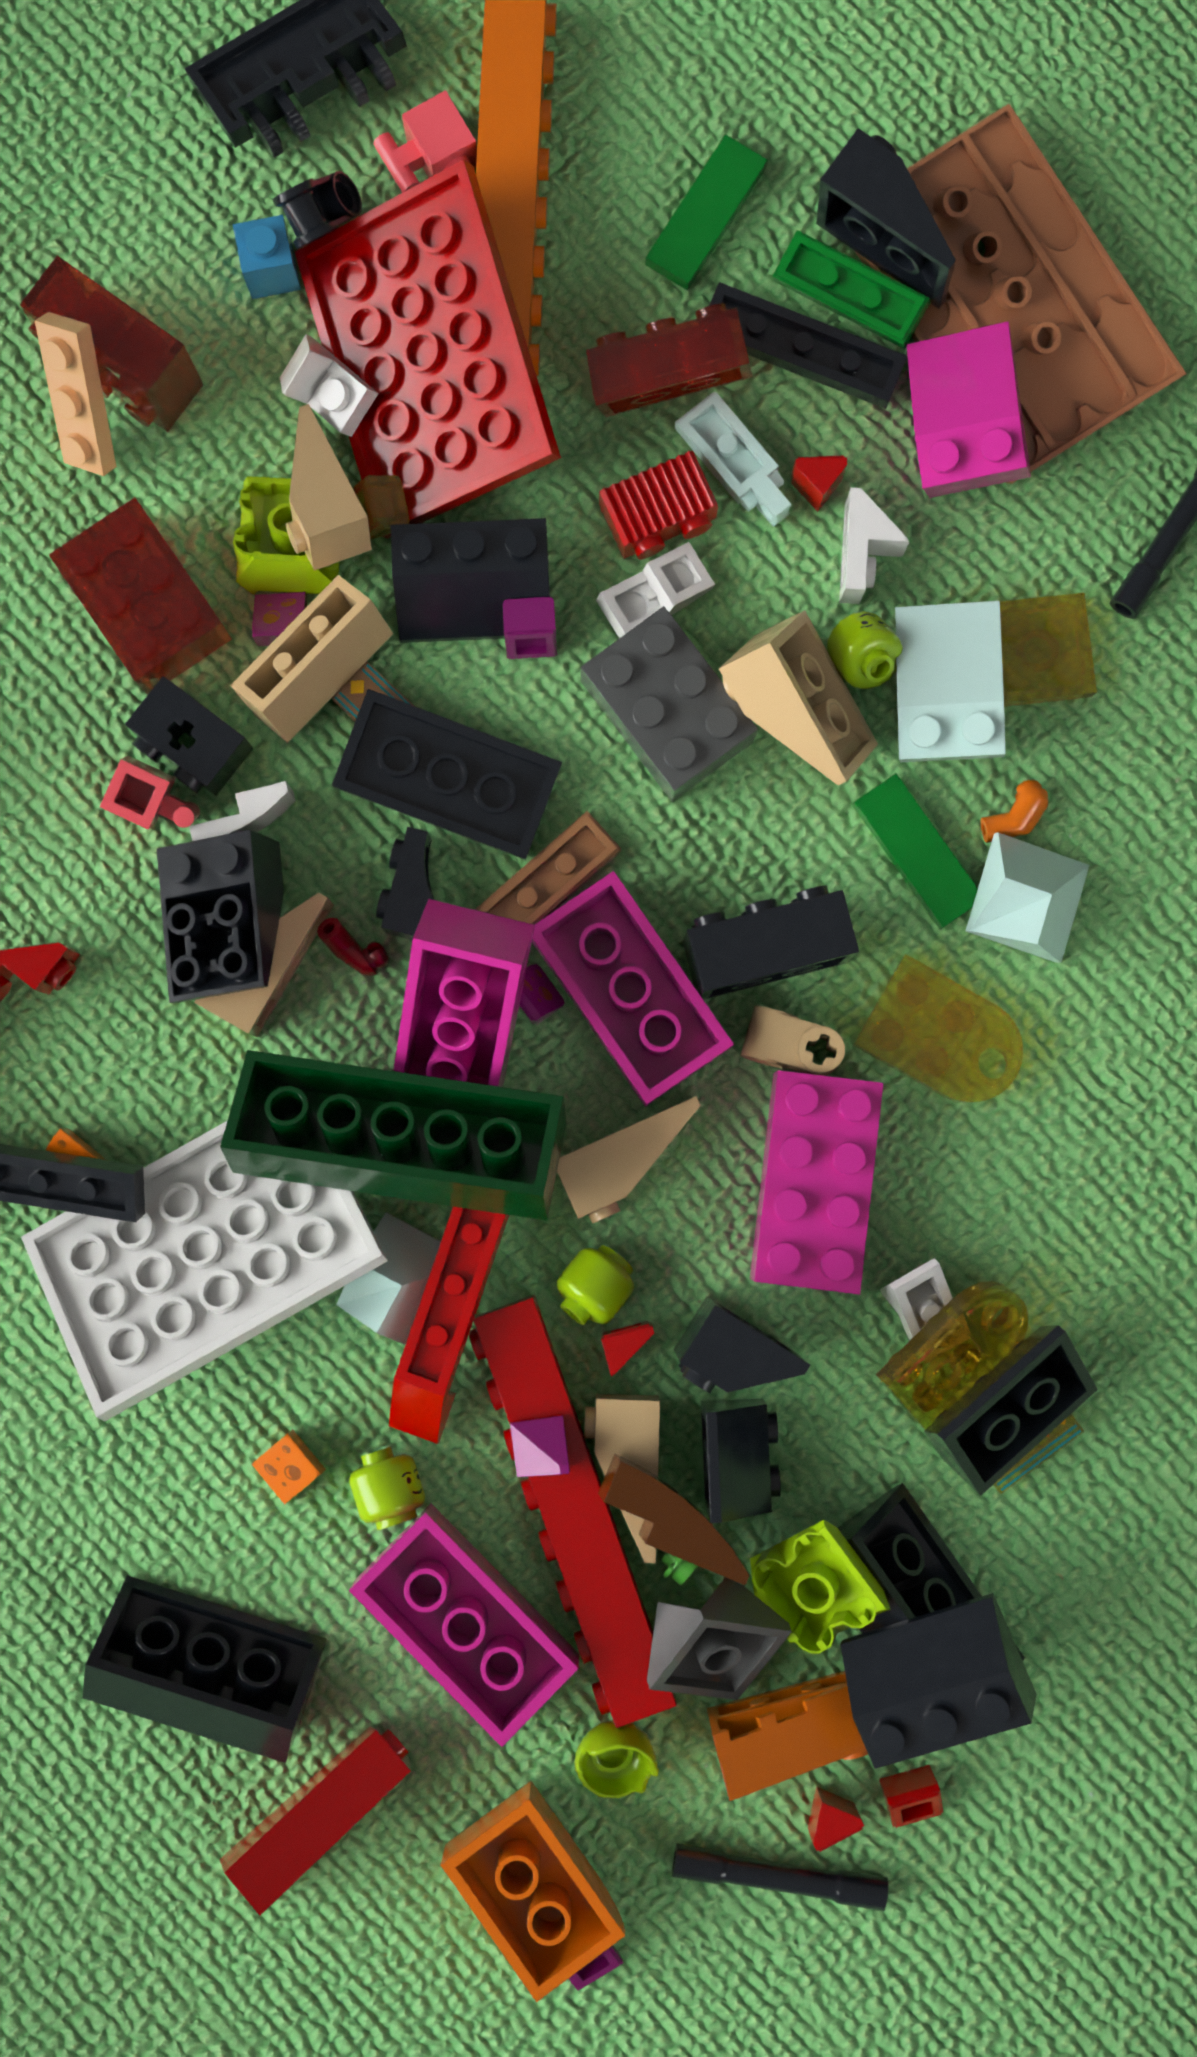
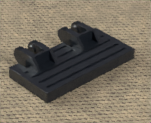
M299 0L184 69L191 84L235 148L253 138L247 120H249L262 143L272 157L275 158L282 154L284 150L277 132L270 127L271 123L283 117L292 134L300 142L310 137L307 125L288 97L293 93L304 108L339 87L338 78L351 98L361 107L369 102V96L367 95L368 91L365 84L356 75L357 72L368 67L384 90L388 91L396 86L391 69L374 45L379 43L388 57L407 47L403 31L380 0Z

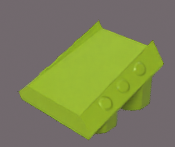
M247 476L244 480V487L241 490L239 500L241 523L240 527L234 532L233 546L237 559L236 582L253 595L257 591L320 594L339 574V562L314 571L305 552L298 554L295 552L286 529V523L293 521L289 502L291 478Z
M822 1520L750 1558L754 1595L789 1623L792 1632L787 1637V1640L790 1643H796L802 1650L809 1653L820 1654L832 1646L838 1633L849 1628L861 1629L873 1622L876 1615L890 1609L883 1588L839 1529L826 1520Z

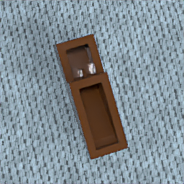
M614 1454L598 1494L603 1502L644 1519L639 1535L645 1544L746 1585L750 1576L731 1546L694 1505L675 1488L647 1469Z

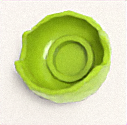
M613 1720L599 1723L585 1735L575 1755V1771L581 1783L598 1797L619 1799L634 1792L642 1794L646 1790L651 1775L657 1777L659 1774L657 1758L648 1735L632 1723L619 1728L615 1727Z

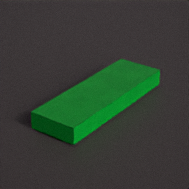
M725 134L647 254L645 265L688 291L766 170L768 159Z
M799 230L796 231L772 275L775 282L904 349L930 305L929 297Z
M897 773L854 801L852 806L940 930L973 907L978 888Z

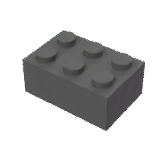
M665 606L581 666V683L672 802L754 742L758 728L751 719L744 715L737 701L729 697L723 682Z

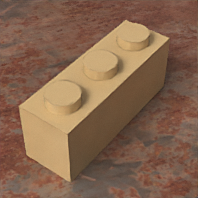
M337 575L230 686L260 721L288 743L393 635V632L372 600L341 576Z

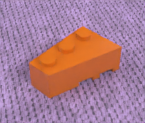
M845 1671L707 1708L712 1736L729 1801L840 1759H857L868 1754L853 1719Z

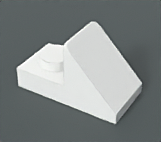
M307 334L280 376L282 393L285 396L309 404L313 410L340 433L351 437L379 394L319 342Z
M850 488L844 506L839 603L860 604L866 588L874 587L876 557H869L868 555L901 557L904 555L909 544V540L904 533L861 488Z
M935 1258L880 1289L881 1294L898 1313L911 1347L922 1361L967 1335L940 1263Z

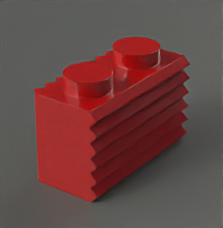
M688 451L684 455H678L675 459H669L665 463H660L656 467L649 468L647 471H641L637 475H632L628 479H623L619 483L612 484L610 487L599 491L600 509L624 559L634 554L640 560L649 558L665 548L664 541L683 534L684 539L697 537L712 527L711 521L716 519L718 504L693 451Z

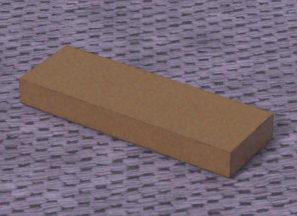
M586 811L475 910L535 925L557 909L621 852V848L593 816Z

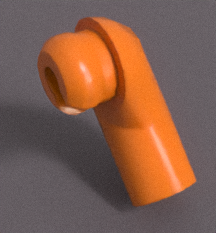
M1026 780L1016 787V801L1009 812L981 818V831L986 843L992 842L994 833L998 832L1010 837L1027 835L1032 832L1047 809L1049 801L1047 791L1042 788L1038 781Z

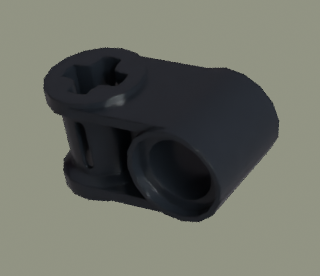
M336 171L316 180L311 178L272 199L276 207H282L296 235L293 241L296 249L304 247L331 233L340 225L359 216L362 212V201L359 191L350 177L342 171Z

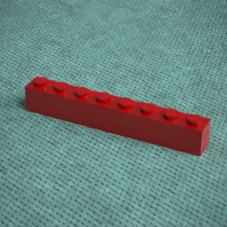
M535 1295L476 1315L474 1318L476 1328L470 1330L469 1339L477 1360L487 1358L493 1378L486 1380L485 1383L495 1411L504 1408L509 1424L510 1422L563 1415L570 1473L529 1476L528 1479L521 1481V1487L530 1511L539 1509L546 1529L538 1531L540 1542L547 1561L551 1562L557 1559L564 1579L556 1582L557 1590L565 1612L568 1613L574 1610L576 1612L581 1630L574 1633V1638L583 1663L586 1664L593 1661L599 1681L592 1683V1689L601 1715L611 1712L615 1727L619 1728L676 1707L675 1692L649 1689L647 1675L653 1629L609 1504L603 1502L598 1494L601 1482L586 1439H584V1433ZM509 1428L503 1431V1435L510 1456L515 1461L511 1429Z

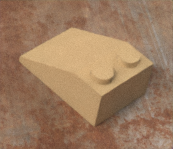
M805 610L752 637L719 668L727 694L732 700L737 701L745 716L837 785L847 782L878 745Z

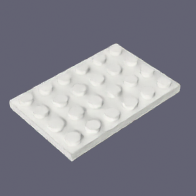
M226 1121L143 1168L145 1214L136 1223L64 1212L21 1236L96 1417L103 1421L109 1420L387 1262L388 1259L354 1192L232 1173L220 1148L227 1124Z

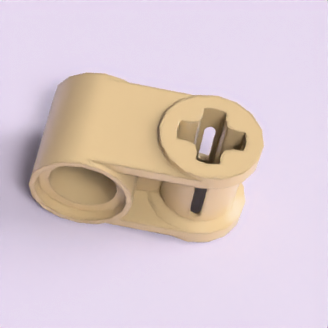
M754 1006L740 1056L771 1067L787 1068L801 1073L825 1076L832 1073L841 1064L845 1055V1045L838 1032L830 1027L799 1019L792 1014L764 1006ZM818 1039L827 1041L826 1050L834 1053L833 1058L826 1057L821 1065L813 1063V1053L806 1050V1045L814 1046Z

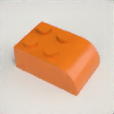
M532 1781L528 1782L445 1844L441 1867L536 2002L626 1936L620 1913L605 1885Z

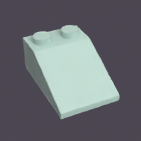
M1000 601L895 607L896 635L899 637L903 648L902 653L896 658L900 763L1004 757L1006 750Z

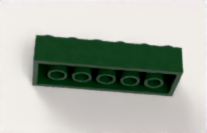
M247 1050L220 1148L232 1173L547 1221L567 1121L564 1096Z

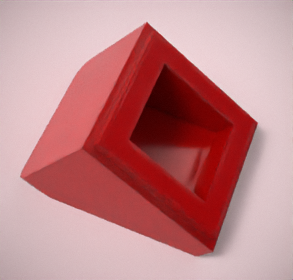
M644 1321L603 1332L601 1341L611 1377L654 1334L651 1322Z

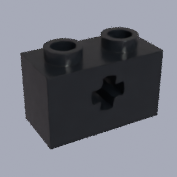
M162 676L125 723L137 736L132 743L133 746L156 763L164 756L178 767L172 775L197 794L202 787H205L217 796L253 750V747L244 736L164 676ZM184 733H187L190 737L193 736L196 740L189 749L178 742L179 737Z

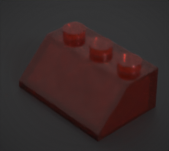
M715 304L697 310L695 312L696 319L676 324L675 318H665L647 324L645 326L647 333L627 338L626 332H615L596 339L597 347L587 349L586 353L593 396L597 408L607 418L752 378L737 307L726 310L725 304Z

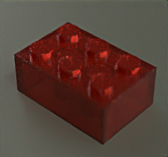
M58 255L20 303L21 308L32 323L28 329L37 339L35 320L47 312L90 324L103 396L109 398L113 393L126 402L124 409L146 427H149L154 422L169 432L203 386L202 380L183 343Z
M135 497L49 554L128 672L147 695L162 676L171 681L232 640L230 634Z

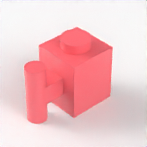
M446 90L402 114L407 143L398 147L392 135L388 132L379 135L373 142L374 147L402 193L419 184L413 172L422 167L429 178L463 159L476 168V140Z
M131 756L120 760L100 804V808L148 830L156 824L159 815L174 821L177 826L182 828L189 827L200 815V809L197 804L186 802L169 794L176 777Z

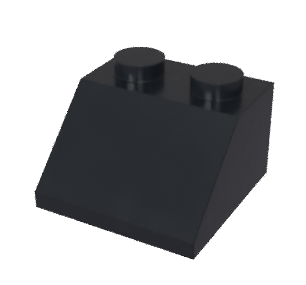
M763 1398L701 1401L705 1508L710 1523H723L772 1512L771 1497H780L781 1495L779 1465H770L769 1444L778 1443L776 1411L767 1412V1403Z

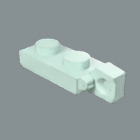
M712 392L675 422V430L738 504L741 503L748 512L756 506L758 511L773 527L790 514L791 503L778 489L784 484L783 478L778 473L779 465L717 392Z

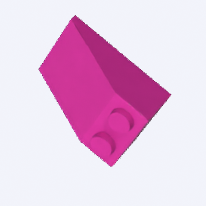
M1009 321L906 344L914 432L922 489L929 498L1030 478L1031 472Z

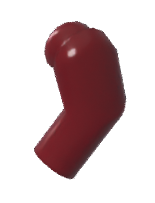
M334 917L325 919L319 925L317 934L329 950L363 976L378 975L377 970L388 966L390 958L379 942L373 941L363 949L342 923Z

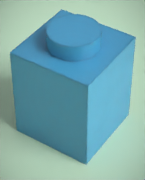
M283 215L232 224L242 274L252 299L301 290L293 245Z

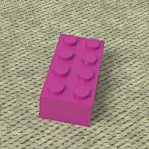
M614 871L535 924L532 938L533 945L645 1107L734 1045Z
M428 899L412 940L393 1071L503 1087L535 925Z
M781 1070L773 1073L750 1279L752 1281L860 1295L884 1083Z
M432 1503L356 1578L349 1590L501 1747L579 1669V1653Z

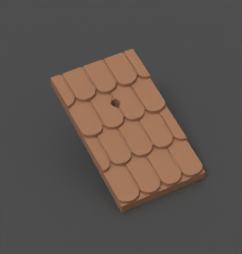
M1010 104L996 110L907 167L956 259L944 304L938 309L930 303L911 338L915 342L1009 321L1030 472L1187 374ZM979 241L985 246L984 256H981L978 252ZM856 252L863 264L896 280ZM1015 480V481H1010V482H1006V483H1007V484H1013V483L1016 482L1017 480Z

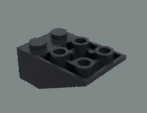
M245 830L157 848L169 1003L174 1004L268 987L284 896L280 842L255 831Z

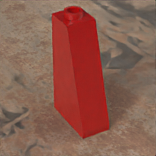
M373 1727L367 1728L219 1859L225 1875L259 1916L411 1772L402 1761L409 1752L389 1729L380 1735Z

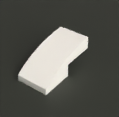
M687 542L648 562L642 572L600 592L596 602L618 638H621L663 606L672 616L713 589L715 583L690 542Z
M284 781L235 793L240 814L189 826L192 841L245 830L259 832L280 817L296 801L294 792L288 783Z

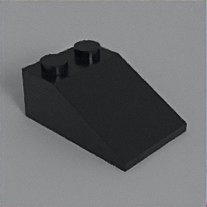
M858 128L820 179L816 224L903 285L929 297L930 303L940 309L946 300L956 259L902 158L897 155L895 148L883 137L878 135L869 136Z

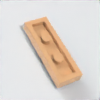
M47 312L35 320V326L63 461L65 464L105 476L117 466L90 324Z

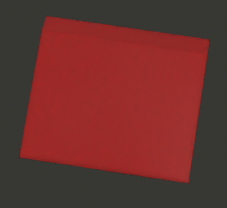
M844 455L798 457L795 460L791 474V484L817 512L842 482L847 467V457H844Z
M930 1765L879 1779L892 1827L897 1828L942 1815L941 1791Z
M816 1786L808 1830L816 1851L821 1852L861 1831L864 1823L854 1802Z

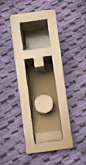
M307 404L299 407L289 494L293 521L286 523V529L297 554L305 552L315 571L372 550L368 517L310 405Z
M318 892L279 919L268 987L197 999L194 1003L246 1033L258 1037L315 939L319 925L327 918L334 904L328 897Z
M697 1096L560 1157L557 1173L578 1219L589 1215L593 1224L621 1211L617 1201L629 1195L701 1105Z
M596 1394V1407H585L584 1439H595V1455L604 1475L607 1473L614 1454H617L647 1469L658 1477L659 1396ZM621 1510L644 1562L656 1563V1548L645 1544L639 1535L644 1519Z

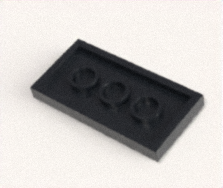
M367 689L332 787L526 860L562 762Z

